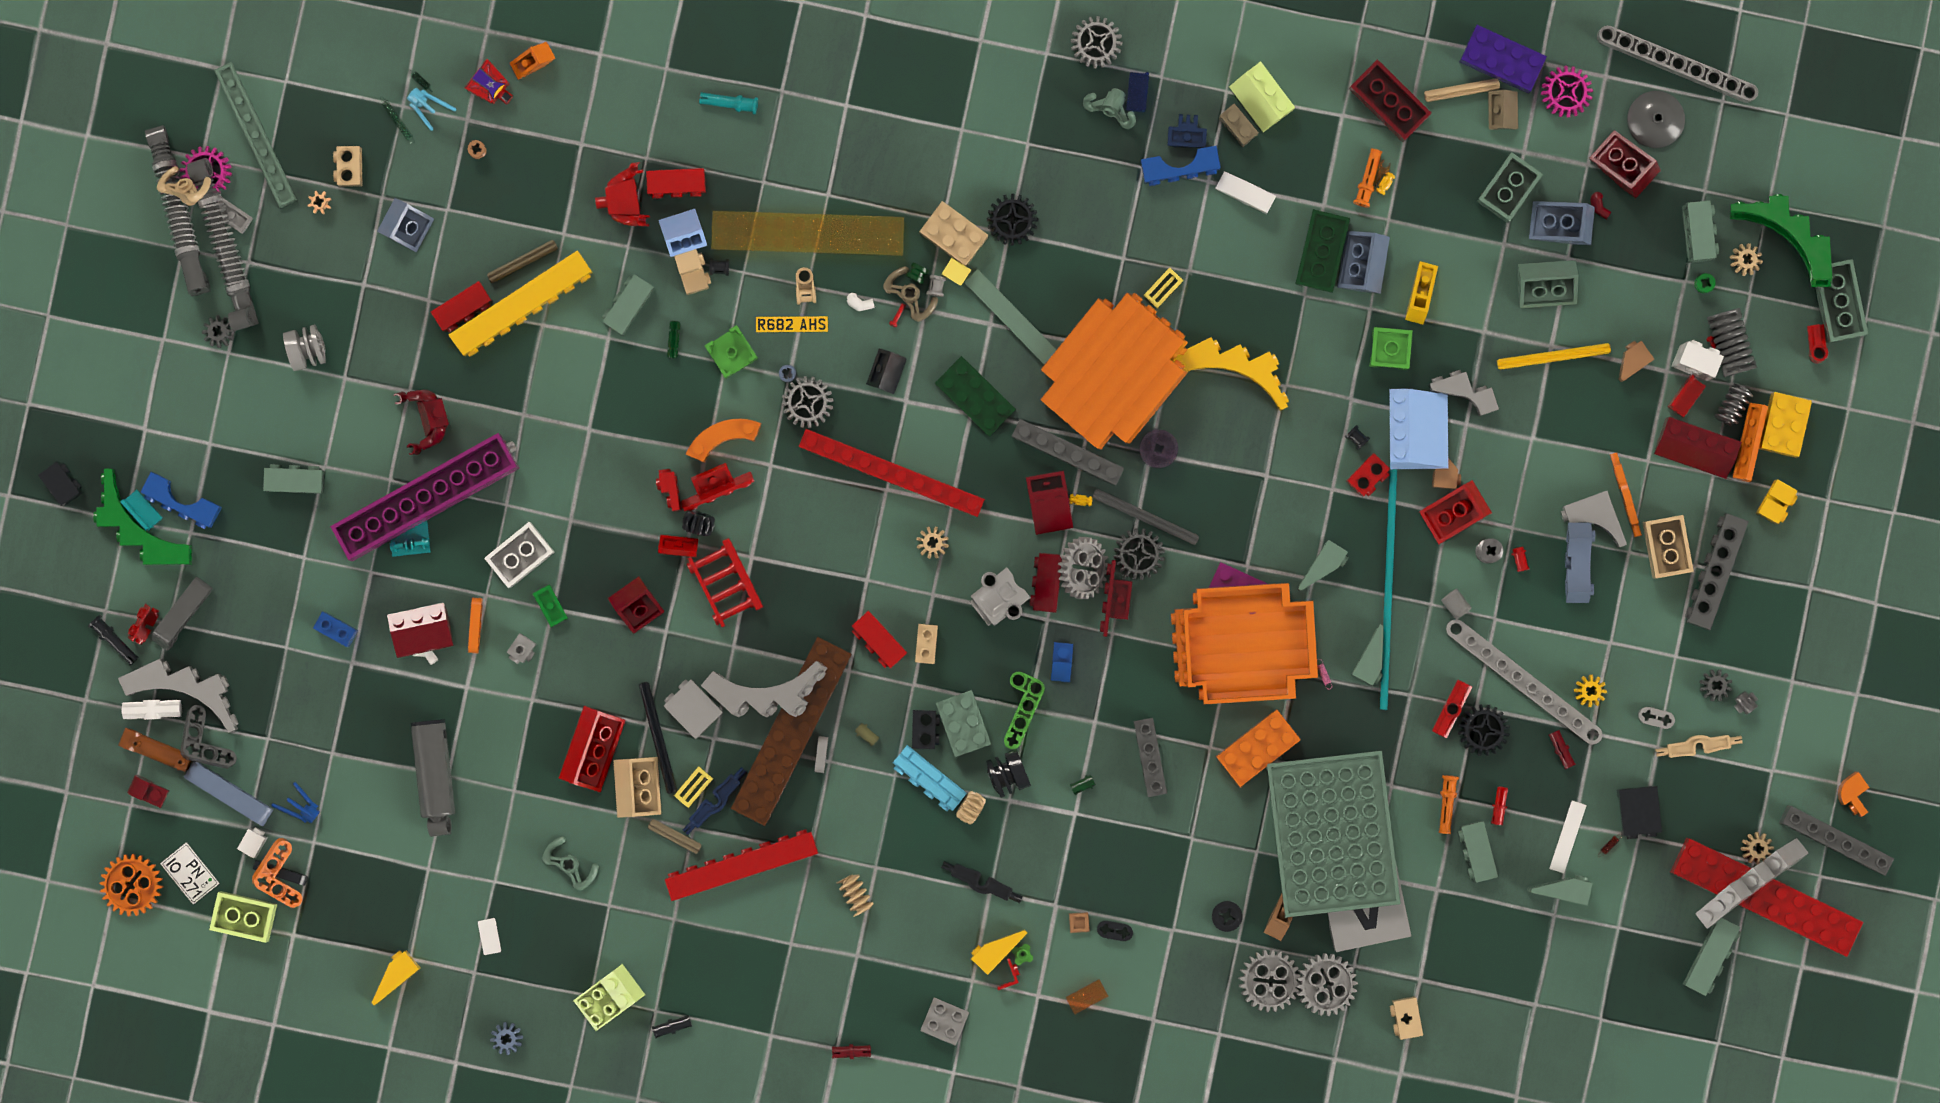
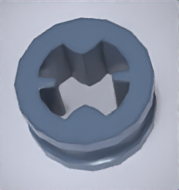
M791 365L782 366L779 370L780 379L785 382L793 381L796 377V369ZM785 368L786 370L788 368L792 370L791 374L793 376L791 378H784L783 370Z

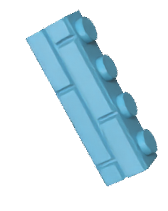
M908 745L893 762L895 765L894 769L901 775L906 773L910 777L908 781L916 787L921 785L925 789L923 793L931 799L937 798L940 801L938 805L946 811L949 809L953 811L967 794V792Z

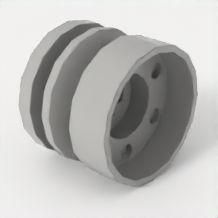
M315 324L310 326L311 334H309L306 327H303V337H300L296 330L283 333L286 353L294 372L307 368L306 359H309L313 366H317L316 357H318L320 364L326 363L325 344Z

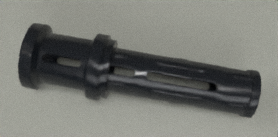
M98 615L88 627L92 628L100 636V640H106L131 666L139 657L113 632L114 628L112 626L109 627L101 619L102 616Z

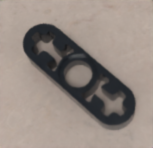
M255 859L252 869L257 870L262 861ZM267 863V867H268L269 869H272V868H274V867L276 866V865ZM282 867L276 875L278 878L304 886L308 879L307 875Z

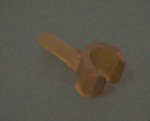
M1384 159L1380 161L1378 166L1379 171L1373 182L1375 187L1381 176L1387 173L1391 166V163H1389L1387 168H1383Z

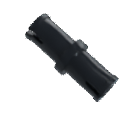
M689 1015L675 1020L669 1019L666 1023L652 1026V1030L656 1039L672 1033V1035L676 1034V1031L692 1027Z

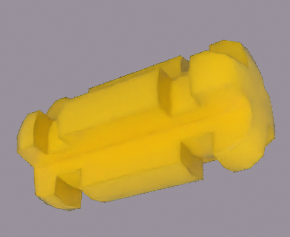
M1390 172L1385 173L1386 176L1383 177L1378 185L1379 188L1376 189L1381 195L1386 194L1385 191L1392 184V179H1395V175Z
M1070 494L1069 504L1075 503V505H1088L1090 507L1092 505V497Z

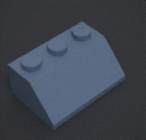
M1347 231L1337 288L1381 294L1390 237L1370 232Z

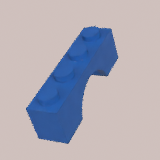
M1217 146L1197 149L1194 160L1182 168L1167 165L1160 156L1141 159L1140 161L1144 184L1149 183V186L1161 184L1160 181L1168 180V183L1179 181V177L1187 176V179L1197 178L1198 174L1205 173L1206 176L1214 175L1221 168Z
M150 472L141 490V493L145 494L144 499L152 503L156 500L162 503V508L170 512L172 509L178 511V516L188 520L189 517L196 521L195 525L203 529L206 526L212 528L222 508L204 498L191 505L179 503L172 495L171 481L154 472Z

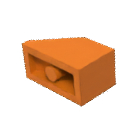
M544 42L530 47L511 61L510 65L519 80L545 67L556 58L548 43Z

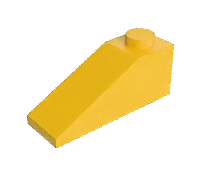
M1419 262L1405 320L1424 324L1429 310L1438 266Z
M1024 929L988 942L982 947L978 945L971 952L973 955L971 960L988 975L1027 934V931Z
M399 950L391 957L393 961L387 967L373 998V1005L379 1003L421 968L407 950L403 953Z

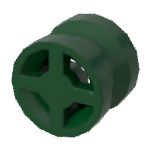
M913 262L911 264L912 269L910 272H907L906 277L919 284H923V278L925 275H928L929 270Z

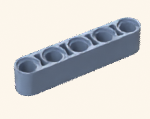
M193 761L184 775V778L261 826H264L273 812L271 807L199 762Z

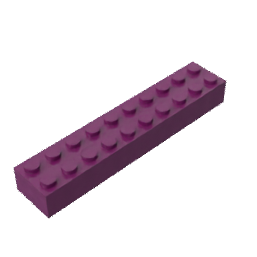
M497 433L330 527L346 557L353 562L520 468L501 434Z

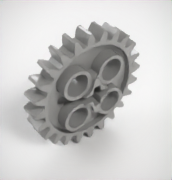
M1078 537V539H1073V543L1068 542L1069 548L1063 549L1065 555H1060L1063 561L1058 563L1062 566V569L1058 570V573H1062L1059 580L1064 581L1061 587H1065V593H1070V597H1075L1076 599L1094 597V593L1099 594L1098 588H1103L1102 581H1107L1104 574L1107 571L1105 567H1107L1108 563H1105V560L1108 556H1103L1106 550L1101 549L1102 544L1097 543V540L1091 537ZM1072 565L1094 568V571L1076 569Z
M1273 949L1270 950L1269 954L1266 950H1263L1262 956L1256 952L1255 959L1249 956L1251 963H1243L1247 968L1246 970L1240 969L1244 976L1238 977V979L1243 981L1239 987L1245 988L1241 995H1248L1245 1001L1253 1000L1251 1006L1255 1007L1258 1004V1010L1260 1011L1265 1006L1266 1012L1270 1011V1007H1272L1274 1012H1277V1006L1284 1009L1283 1003L1291 1005L1289 999H1296L1293 993L1299 992L1295 988V985L1300 984V982L1296 981V977L1301 976L1300 974H1295V971L1299 968L1297 966L1292 967L1295 961H1287L1289 956L1284 955L1282 957L1281 951H1278L1275 955ZM1263 965L1265 973L1259 976L1257 968ZM1279 967L1284 969V974L1281 977L1276 975V970ZM1254 978H1262V979L1272 978V979H1275V980H1286V983H1285V984H1281V983L1271 982L1270 985H1269V983L1260 982V981L1256 982V981H1253V979H1254ZM1261 984L1264 990L1262 994L1257 995L1255 989ZM1277 986H1281L1283 990L1280 996L1274 994Z
M1323 953L1322 959L1319 955H1315L1316 961L1309 958V965L1302 964L1305 970H1298L1302 976L1296 977L1300 984L1295 985V987L1301 989L1296 994L1303 996L1300 1002H1307L1305 1008L1309 1009L1312 1007L1311 1012L1315 1013L1318 1010V1015L1321 1016L1324 1011L1326 1016H1330L1331 1011L1337 1015V1009L1345 1011L1343 1005L1350 1006L1348 999H1355L1351 993L1357 992L1353 985L1358 984V982L1352 981L1356 974H1350L1353 967H1346L1348 961L1341 963L1342 957L1338 956L1335 959V954H1330L1328 958V955ZM1334 967L1336 975L1331 978L1329 970ZM1316 973L1318 975V981L1315 984H1313L1311 981V977L1313 974ZM1326 981L1330 984L1327 985V988H1324L1323 985L1326 984ZM1341 986L1342 992L1337 996L1335 988ZM1319 992L1324 994V999L1321 1002L1317 1000Z

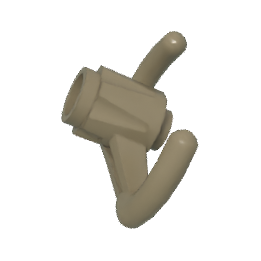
M904 266L895 270L887 277L883 288L889 294H897L910 307L911 318L916 322H920L932 314L937 306L938 298L932 297L927 309L919 312L917 300L920 297V291L915 284L893 285V281L897 277L909 272V268Z

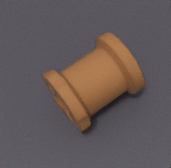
M474 140L469 143L468 153L473 158L480 159L486 155L487 150L481 141ZM479 145L482 151L475 154L473 147L477 148Z

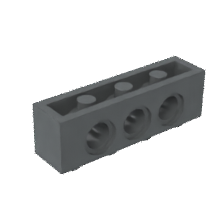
M1153 718L1133 721L1147 797L1167 794Z

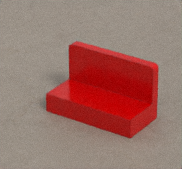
M1693 374L1687 378L1667 406L1682 418L1685 417L1706 387L1695 379L1696 376Z

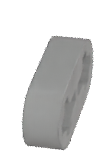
M1643 707L1638 712L1640 722L1647 725L1668 729L1675 723L1673 714L1667 711ZM1649 710V714L1655 715V718H1648L1645 721L1642 713H1646ZM1665 715H1668V719L1671 721L1664 726L1663 721L1658 720V716L1665 717Z
M824 736L818 737L815 772L824 773L828 737Z

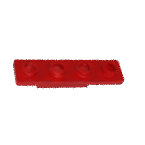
M724 463L693 476L691 480L697 494L682 500V508L684 511H692L699 505L711 503L717 497L729 495L738 488H746L754 482L752 473L747 472L733 478L727 464Z

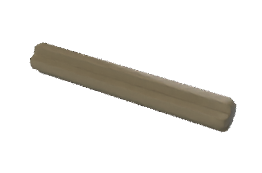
M551 240L488 273L487 276L490 282L494 283L557 250L558 247L555 241Z

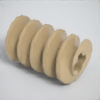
M852 874L836 882V884L843 883L839 888L840 891L846 890L843 897H850L846 902L847 904H853L850 911H857L853 917L869 910L874 904L873 902H867L870 895H863L867 891L866 888H860L863 881L856 882L860 877L859 874Z

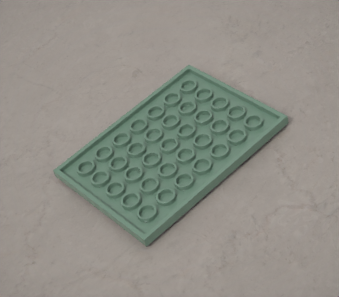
M1382 751L1267 764L1285 918L1401 904Z

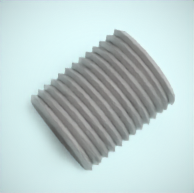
M1458 589L1453 590L1441 600L1455 620L1472 609Z

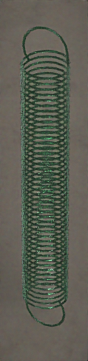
M385 100L382 106H384L392 120H395L394 123L403 132L402 134L405 138H408L407 140L410 137L413 138V135H410V131L408 133V128L405 124H402L403 121L399 119L400 117H397L398 114L394 112V109L392 110L393 107L389 105V101L387 104Z

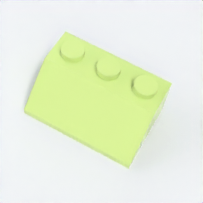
M1262 62L1252 67L1229 86L1263 133L1295 109V106Z

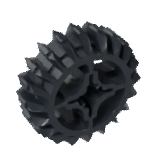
M1011 194V200H1008L1007 195H1003L1004 202L997 198L996 201L999 205L991 204L995 211L988 210V214L993 215V217L987 218V222H993V224L988 225V229H995L991 233L992 236L997 233L999 234L996 239L997 241H1000L1002 237L1005 238L1003 241L1004 245L1007 244V240H1011V246H1014V240H1017L1020 245L1022 244L1020 238L1023 237L1025 241H1028L1029 239L1026 234L1028 233L1030 236H1033L1034 233L1030 229H1037V225L1032 224V222H1038V218H1032L1033 215L1037 214V210L1030 211L1034 204L1032 203L1027 206L1028 198L1021 202L1022 195H1019L1017 200H1014V194ZM1010 205V211L1006 216L997 217L998 212L1004 206ZM1015 205L1022 207L1028 217L1019 216L1016 213ZM1012 210L1014 217L1018 219V222L1015 221L1013 229L1011 222L1007 221V218H1010V215H1012ZM997 223L1007 224L1010 235L1002 232ZM1028 223L1023 232L1015 235V228L1018 224Z
M1479 704V711L1474 706L1471 707L1473 713L1465 711L1468 718H1460L1465 724H1458V727L1463 728V731H1459L1458 735H1464L1460 742H1468L1464 746L1465 749L1472 746L1470 753H1474L1478 749V756H1481L1482 750H1484L1485 756H1489L1490 749L1493 754H1496L1494 747L1501 750L1503 747L1499 743H1507L1503 736L1510 735L1504 732V729H1509L1510 726L1503 725L1508 719H1500L1504 714L1503 712L1495 714L1498 709L1497 707H1494L1492 711H1490V705H1486L1485 710H1483V705ZM1484 714L1479 725H1469L1473 718ZM1489 716H1492L1497 721L1499 730L1490 727ZM1484 725H1486V728H1488V730L1493 731V733H1484L1483 736L1481 735L1482 732H1479V730H1475L1474 728H1482ZM1468 730L1478 734V745L1471 740ZM1489 735L1498 736L1492 744L1484 746V742H1486V738Z

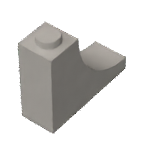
M1608 491L1562 507L1563 511H1560L1564 522L1591 523L1605 530L1612 537L1617 548L1627 545Z

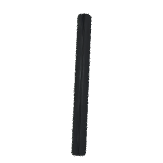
M643 682L639 684V689L666 791L668 794L677 791L650 685L648 682Z

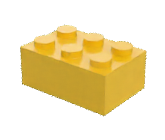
M1778 392L1771 393L1759 449L1794 458L1799 457L1812 400Z

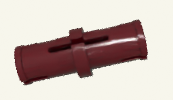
M1560 730L1549 734L1548 736L1556 749L1554 752L1559 755L1564 769L1576 765L1568 750L1570 747L1566 745Z
M849 1044V1046L841 1047L832 1046V1059L871 1057V1045L853 1046V1044Z

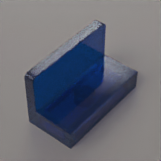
M1130 72L1126 111L1145 113L1149 72Z

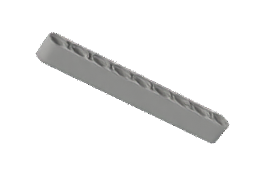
M1607 25L1602 27L1597 33V40L1602 45L1744 103H1749L1758 96V88L1754 84L1615 27ZM1603 31L1610 32V40H1605L1602 37ZM1621 38H1626L1629 41L1628 47L1620 45L1619 41ZM1639 45L1645 46L1646 54H1640L1637 47ZM1657 52L1662 53L1664 61H1657L1655 54ZM1674 60L1681 61V69H1676L1673 66ZM1692 67H1697L1699 69V76H1693L1691 74ZM1709 74L1716 75L1717 83L1709 81ZM1728 81L1735 84L1734 91L1727 89L1726 83ZM1745 89H1750L1753 92L1752 98H1747L1744 95Z

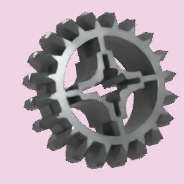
M1135 528V535H1132L1131 531L1128 530V538L1123 534L1121 535V538L1124 540L1123 543L1118 540L1116 541V544L1120 545V549H1113V551L1119 552V555L1113 556L1114 559H1120L1116 566L1120 564L1123 566L1119 571L1122 573L1126 569L1128 571L1125 575L1126 577L1133 573V580L1136 579L1137 574H1140V580H1143V574L1145 573L1150 578L1151 574L1149 571L1152 570L1156 574L1157 570L1154 567H1162L1160 563H1157L1158 560L1164 561L1165 559L1164 557H1159V553H1165V550L1158 549L1163 543H1155L1159 538L1158 536L1154 537V539L1150 538L1153 534L1152 531L1146 536V529H1142L1141 534H1138V529ZM1139 538L1135 549L1124 548L1130 540ZM1145 540L1152 544L1155 554L1145 551ZM1141 544V553H1144V555H1148L1149 557H1141V560H1138L1137 564V556L1129 552L1137 551V549L1140 548ZM1123 554L1133 557V569L1125 563ZM1142 560H1154L1150 567L1139 570Z

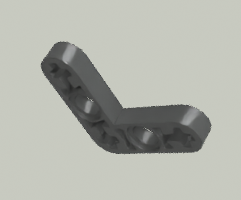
M201 705L192 706L186 715L180 749L182 757L228 769L232 767L237 760L236 754L232 750L201 743L206 711ZM197 710L201 716L196 719V723H192L195 720V714L192 713ZM189 728H195L198 731V736L192 737L189 734ZM191 746L193 751H198L201 748L200 753L193 752L192 754H189V751L186 749ZM210 750L213 753V759H206L204 751ZM226 755H228V759L231 760L228 763H226V759H223Z

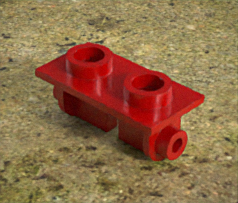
M145 603L144 607H141L137 613L138 619L136 623L132 624L129 628L128 638L131 641H134L136 638L135 642L140 645L146 642L151 630L145 626L146 624L154 626L159 617V610L153 607L151 609Z

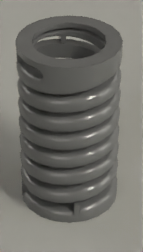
M1740 308L1707 317L1710 329L1715 330L1712 332V337H1717L1714 339V344H1719L1716 346V349L1721 351L1720 355L1724 356L1721 362L1724 377L1757 368L1754 356L1749 355L1752 353V349L1747 348L1750 346V342L1745 341L1748 339V335L1743 334L1746 332V328L1741 327L1744 325V321L1740 320L1742 318Z

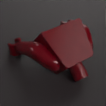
M427 389L409 391L407 394L403 391L395 393L393 396L398 395L400 397V401L395 402V404H401L407 400L418 401L416 403L426 438L420 441V444L410 443L407 445V448H414L413 452L409 453V455H418L421 453V449L426 450L439 444L444 438L449 425L442 398H437L436 394Z

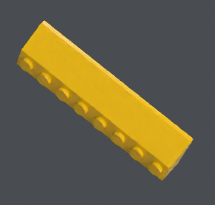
M577 250L450 333L449 337L463 356L468 355L471 357L479 351L477 348L483 344L486 347L495 341L494 337L497 335L503 336L511 330L509 327L515 323L518 326L527 320L526 316L529 314L535 315L543 310L542 306L549 303L550 305L559 299L558 295L565 292L567 294L575 289L574 285L576 283H584L591 278L590 274L593 272Z

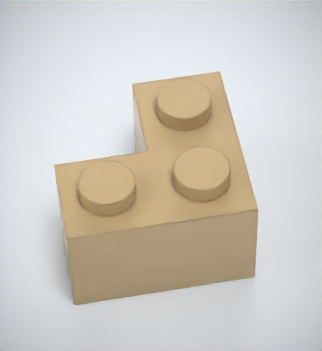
M697 249L674 256L687 295L709 289L708 284L711 283L709 273H704L703 266L706 263L702 252L698 253Z

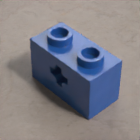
M323 611L313 629L346 647H350L358 632L354 627Z

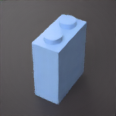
M695 209L659 220L670 257L707 246Z

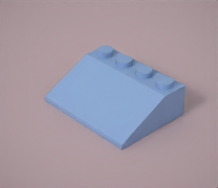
M1389 389L1390 469H1448V394L1414 389Z

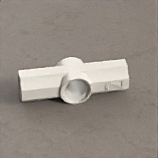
M143 700V702L122 703L123 719L144 718V720L161 719V717H182L181 700Z

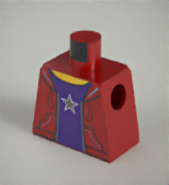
M486 59L464 87L468 92L491 104L500 99L507 105L513 98V95L505 90L510 83L488 59Z

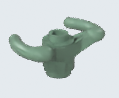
M1113 88L1108 92L1106 98L1092 103L1090 101L1096 99L1095 93L1087 94L1083 99V106L1089 112L1103 111L1106 116L1115 117L1122 128L1130 129L1136 123L1133 111L1128 112L1129 120H1127L1123 109L1126 95L1119 89Z
M564 836L559 837L545 849L542 860L546 865H556L559 867L560 870L571 877L575 889L583 890L594 881L599 865L594 863L588 877L582 881L578 872L579 860L576 856L553 857L551 855L556 847L566 842Z

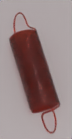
M1614 835L1601 848L1603 854L1606 855L1619 842V839Z

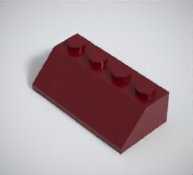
M1667 417L1654 454L1727 479L1742 442Z

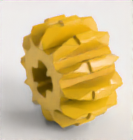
M1589 675L1588 681L1585 676H1582L1583 684L1579 681L1576 682L1580 689H1574V692H1580V695H1577L1575 699L1583 698L1580 703L1581 705H1584L1587 701L1588 707H1592L1593 701L1598 706L1599 701L1597 699L1605 700L1600 695L1601 693H1607V690H1601V687L1605 686V682L1598 684L1600 677H1596L1593 682V675ZM1593 686V691H1595L1594 695L1590 694L1588 696L1586 694L1588 693V691H1586V688H1591Z

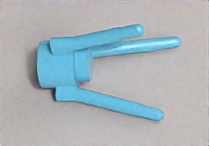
M415 88L408 95L407 100L411 102L410 106L417 112L430 131H433V127L418 108L424 106L431 113H435V110L426 103L427 98L452 111H456L455 107L428 94L424 89L420 91L418 88Z

